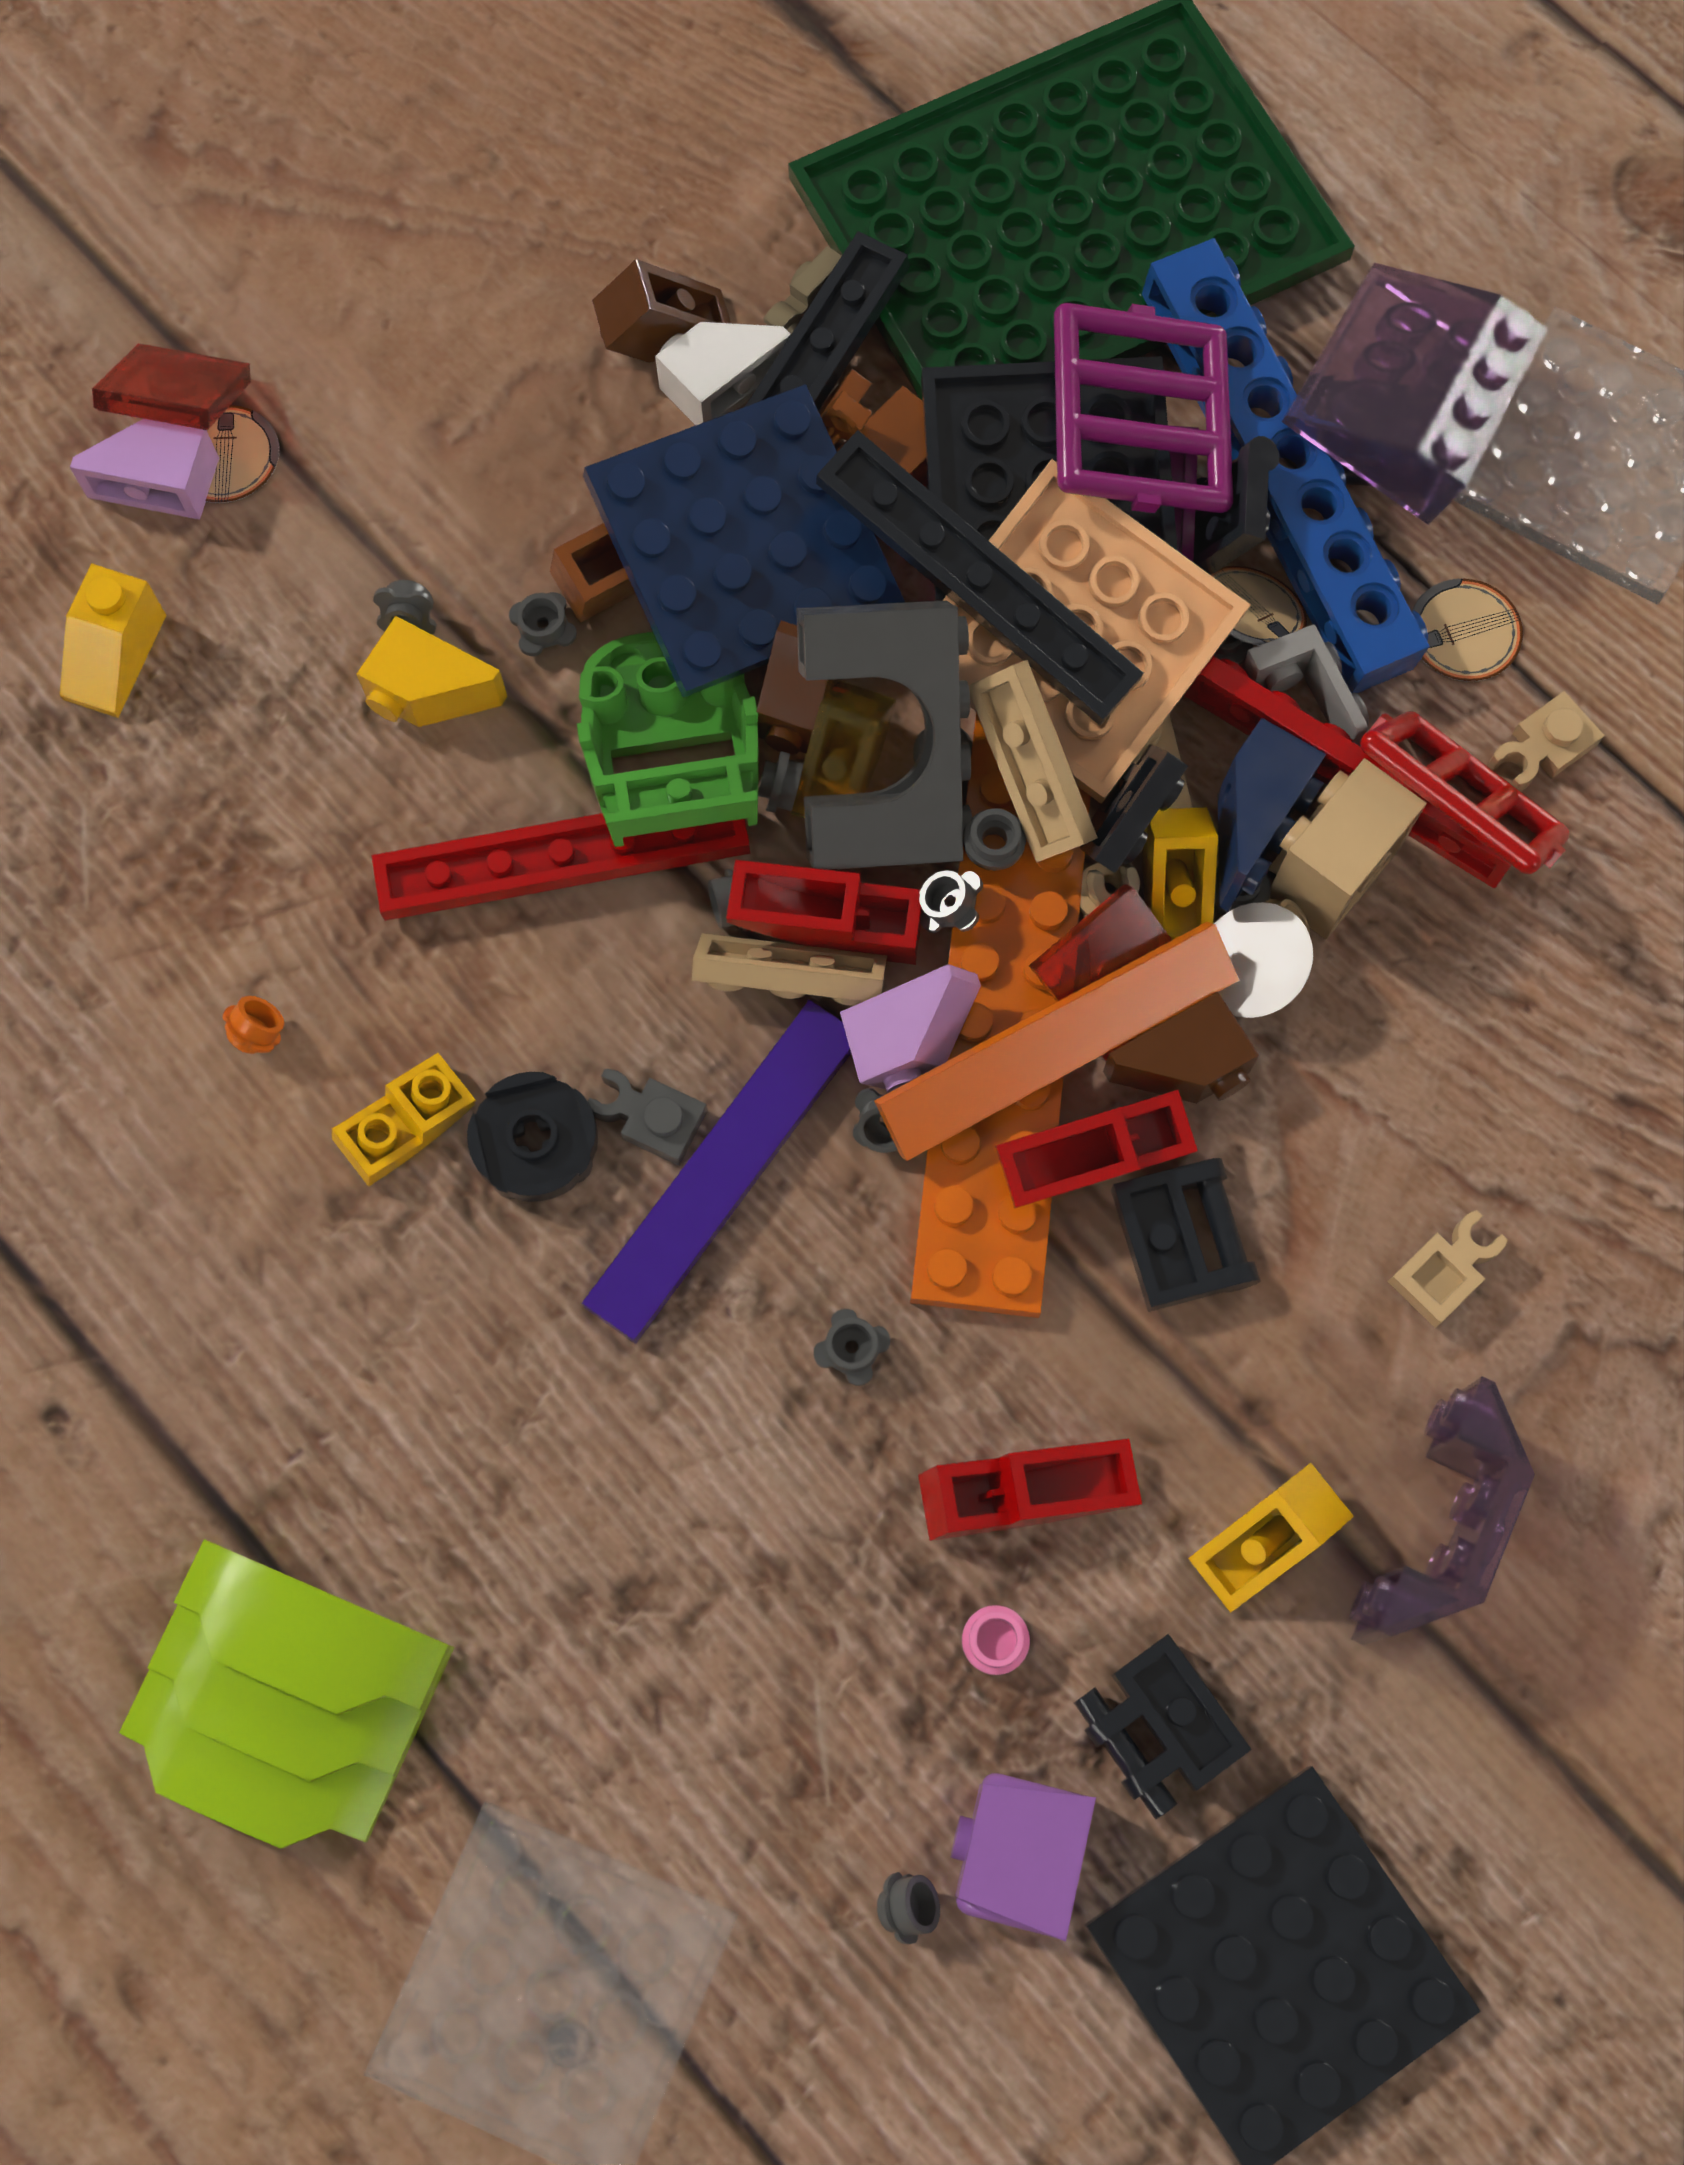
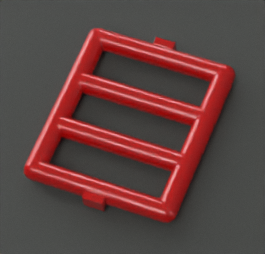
M1408 711L1395 718L1384 713L1380 715L1371 729L1362 736L1360 745L1365 754L1521 873L1533 874L1543 865L1551 868L1566 851L1562 846L1569 839V830L1563 823L1418 713ZM1409 738L1436 758V760L1425 766L1397 744ZM1458 775L1487 798L1476 805L1447 782ZM1508 813L1537 836L1527 844L1499 823L1498 820Z

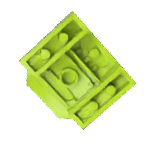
M204 1539L173 1602L177 1604L176 1609L147 1667L149 1671L119 1734L144 1746L155 1793L280 1849L329 1829L360 1841L368 1842L455 1647Z

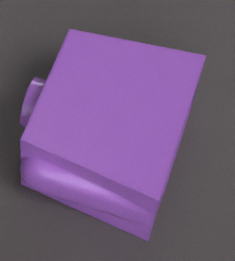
M999 1773L987 1775L983 1779L982 1784L979 1785L972 1818L959 1817L953 1841L951 1858L963 1861L955 1893L958 1909L972 1917L1046 1935L1066 1942L1096 1797H1089Z

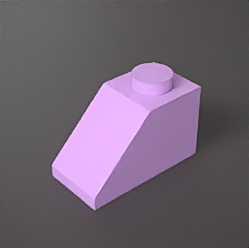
M147 416L74 456L70 469L87 498L200 520L219 456L205 427L180 417L165 420Z
M947 964L841 1011L840 1014L859 1083L886 1089L887 1093L947 1062L981 987L978 974Z

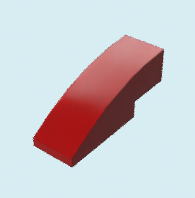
M735 860L726 920L729 924L800 945L886 955L889 962L916 965L921 929L920 916L923 913L919 901L921 889L861 883L860 873Z
M1179 1090L995 1146L1014 1208L1198 1151Z
M1130 1439L1013 1452L999 1458L936 1465L918 1475L929 1541L1051 1523L1142 1505Z

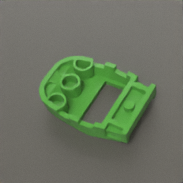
M653 632L618 638L605 644L593 653L585 663L584 670L580 676L579 700L582 705L581 723H577V730L592 786L614 846H624L623 837L747 818L748 826L758 825V713L756 712L755 696L750 697L744 682V674L683 698ZM732 740L735 753L733 756L614 774L612 758Z

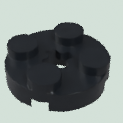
M523 1072L500 1080L485 1093L487 1098L479 1105L476 1114L473 1112L468 1124V1149L480 1175L502 1197L527 1202L550 1200L565 1194L590 1175L593 1167V1158L598 1147V1129L588 1101L577 1089H573L567 1083L558 1081L555 1076L544 1072ZM529 1122H536L541 1131L551 1130L550 1139L542 1143V1149L530 1152L527 1146L517 1147L516 1138L525 1135V1124Z

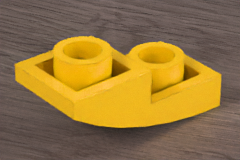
M436 1053L386 1084L385 1096L332 1128V1140L369 1187L405 1163L444 1133L475 1105L476 1099L442 1056Z

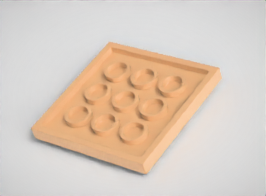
M1051 459L990 538L989 542L1144 672L1136 686L1101 725H1098L1031 668L1077 786L1102 804L1131 763L1134 762L1247 612L1250 604L1106 498L1068 494L1061 491L1057 484V462ZM946 595L943 601H948L958 607V616H965L968 624L969 647L967 655H959V680H967L968 685L1011 665L1023 662L1019 656ZM970 697V707L976 711Z

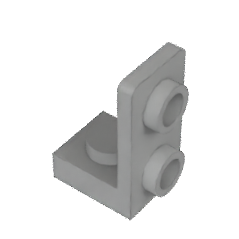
M1315 624L1248 650L1242 668L1247 672L1250 679L1270 691L1283 692L1295 686L1304 676L1327 722L1345 730L1350 735L1352 741L1360 746L1361 738L1367 732L1369 725L1367 708L1357 693L1351 694L1341 675L1342 664L1337 650L1332 643H1324Z

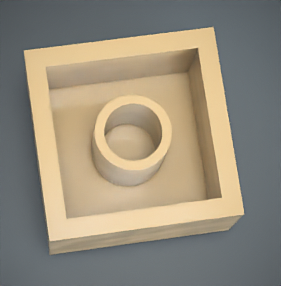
M1366 758L1361 761L1350 776L1340 770L1333 777L1317 800L1321 804L1309 820L1302 816L1294 824L1280 844L1282 851L1269 868L1276 875L1271 886L1270 898L1278 901L1285 899L1294 901L1305 914L1309 927L1326 940L1399 852L1427 804Z

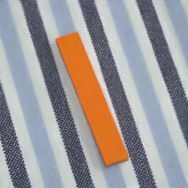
M1205 922L874 1100L900 1156L908 1161L1240 980L1216 924Z

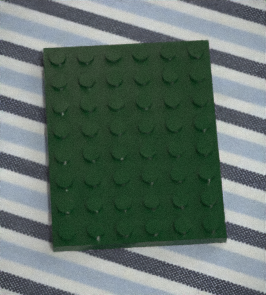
M1192 0L1158 1L788 163L789 179L831 249L843 255L855 234L859 231L908 255L910 268L875 324L921 400L922 368L1055 361L1054 312L1060 304L1073 303L1128 311L1132 304L1147 306L1142 296V291L1150 264L1215 238L1224 257H1230L1235 262L1240 274L1241 289L1250 306L1351 260L1355 245ZM1199 310L1208 317H1218L1210 310ZM1079 330V359L1134 358L1167 343Z

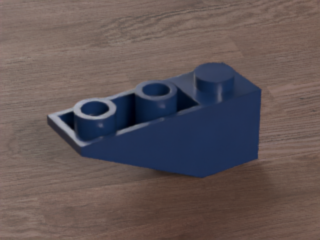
M1263 718L1260 719L1236 754L1217 794L1220 908L1227 912L1242 891L1251 896L1254 895L1272 864L1264 859V856L1268 850L1278 855L1282 851L1280 847L1281 842L1297 822L1290 818L1295 809L1306 815L1324 785V782L1317 779L1315 775L1326 753Z

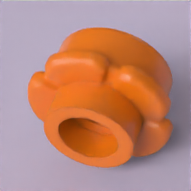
M244 996L237 1005H231L223 1012L222 1018L226 1022V1036L229 1042L238 1050L248 1054L269 1053L274 1049V1046L280 1043V1032L284 1028V1019L279 1010L268 1001L256 996Z

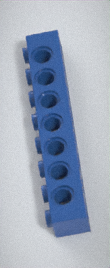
M1215 238L1152 262L1143 287L1142 296L1147 306L1155 307V316L1222 326L1227 333L1228 358L1238 360L1245 366L1234 367L1228 364L1232 461L1239 456L1243 445L1257 436H1265L1271 439L1277 446L1280 458L1289 459L1298 467V469H1289L1278 463L1276 468L1269 472L1267 509L1270 512V524L1266 535L1312 624H1315L1324 643H1332L1337 650L1342 664L1341 675L1351 694L1362 692L1413 670L1430 647L1426 625L1418 612L1410 610L1400 591L1401 583L1396 567L1389 559H1383L1373 540V527L1369 516L1361 507L1357 508L1346 488V476L1341 463L1336 457H1330L1319 437L1320 429L1314 412L1310 407L1302 405L1295 392L1292 372L1287 361L1282 356L1275 354L1267 338V328L1262 313L1256 306H1250L1241 289L1240 274L1235 262L1230 257H1224ZM1199 310H1210L1218 317H1208ZM1167 343L1182 373L1204 376L1203 348ZM1197 401L1205 416V402ZM1250 408L1263 409L1271 418L1259 417ZM1303 508L1317 510L1325 520L1311 519L1304 513ZM1329 559L1344 561L1352 572L1337 570L1332 566ZM1356 610H1365L1372 613L1377 618L1379 624L1371 625L1365 623L1359 618Z

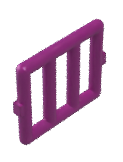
M1073 303L1060 304L1054 312L1057 484L1060 490L1068 494L1130 501L1133 511L1155 513L1161 505L1216 513L1228 511L1232 507L1234 499L1228 351L1225 329L1216 324L1155 316V307L1132 304L1128 311ZM1079 330L1203 348L1204 376L1079 359ZM1080 385L1205 402L1206 431L1081 414ZM1081 440L1207 456L1208 486L1082 470Z

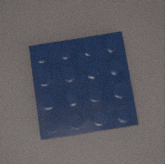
M806 384L584 467L583 478L683 698L768 664L780 621L797 625L796 608L905 603L874 533L816 484L817 474L837 451Z

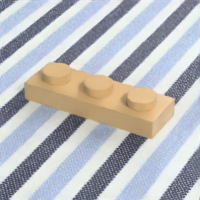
M1028 660L1011 665L968 685L970 697L1036 863L1097 839L1098 837Z
M702 933L693 957L692 981L707 982L710 987L721 991H736L743 987L770 990L772 994L782 998L794 999L808 994L832 997L839 1004L855 1006L882 994L887 956Z

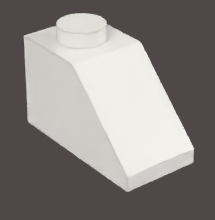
M699 322L685 334H676L671 337L655 356L659 388L695 425L733 412L750 400L791 334L783 326Z

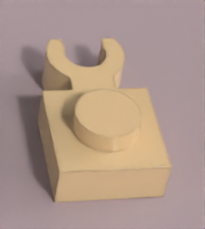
M1563 691L1520 722L1512 733L1519 742L1512 741L1502 744L1497 748L1487 766L1494 770L1504 762L1515 763L1520 768L1521 774L1513 780L1511 785L1522 792L1530 785L1538 773L1539 766L1551 778H1554L1595 748L1605 735L1570 696Z
M1477 1210L1467 1214L1455 1226L1452 1233V1245L1437 1232L1387 1281L1434 1328L1441 1324L1485 1280L1472 1264H1483L1491 1261L1506 1246L1508 1239L1502 1234L1490 1243L1489 1246H1480L1472 1240L1471 1228L1483 1216Z

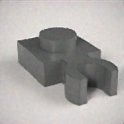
M604 1069L601 1075L603 1083L609 1087L616 1088L619 1091V1096L611 1104H602L595 1099L589 1098L588 1103L594 1117L603 1122H616L621 1119L627 1121L621 1131L623 1140L680 1166L708 1111L707 1104L652 1078H649L642 1093L632 1090L630 1082L625 1075L616 1070Z

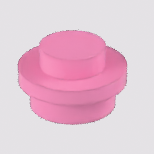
M997 1605L984 1607L975 1612L964 1626L962 1633L964 1654L973 1667L985 1674H1007L1021 1665L1028 1654L1030 1646L1028 1628L1024 1620L1015 1611L1007 1607Z

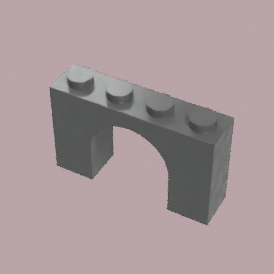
M948 601L796 608L799 673L806 681L881 677L897 681L907 686L915 695L920 704L925 725L923 746L918 759L909 772L895 784L869 793L804 797L806 858L812 868L830 870L963 861L964 831L967 823L972 821L970 806L962 805V781L970 780L971 778L970 748L968 743H961L960 718H968L970 713L967 680H959V655H967L969 647L966 617L958 616V607Z

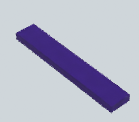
M808 1000L583 1300L582 1305L585 1309L634 1344L639 1341L850 1056L851 1050L842 1021L811 1000Z

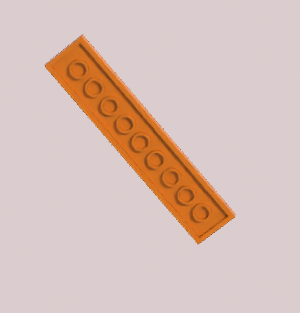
M976 712L971 754V778L968 781L966 805L970 806L972 817L987 809H1003L1018 818ZM1078 787L1089 815L1091 796ZM988 835L983 839L984 844L990 849H1000L1006 844L1004 839L998 835ZM1026 838V845L1021 858L1009 868L993 871L983 869L974 864L967 856L963 845V861H959L958 874L962 876L965 872L972 871L983 882V888L977 894L975 910L979 914V920L969 931L963 932L957 927H952L948 964L978 974L981 987L947 1061L1072 994L1085 852L1080 849V846L1036 863ZM1064 1076L927 1150L911 1304L1032 1318L1040 1317L1052 1197L1014 1208L995 1146L1059 1126Z

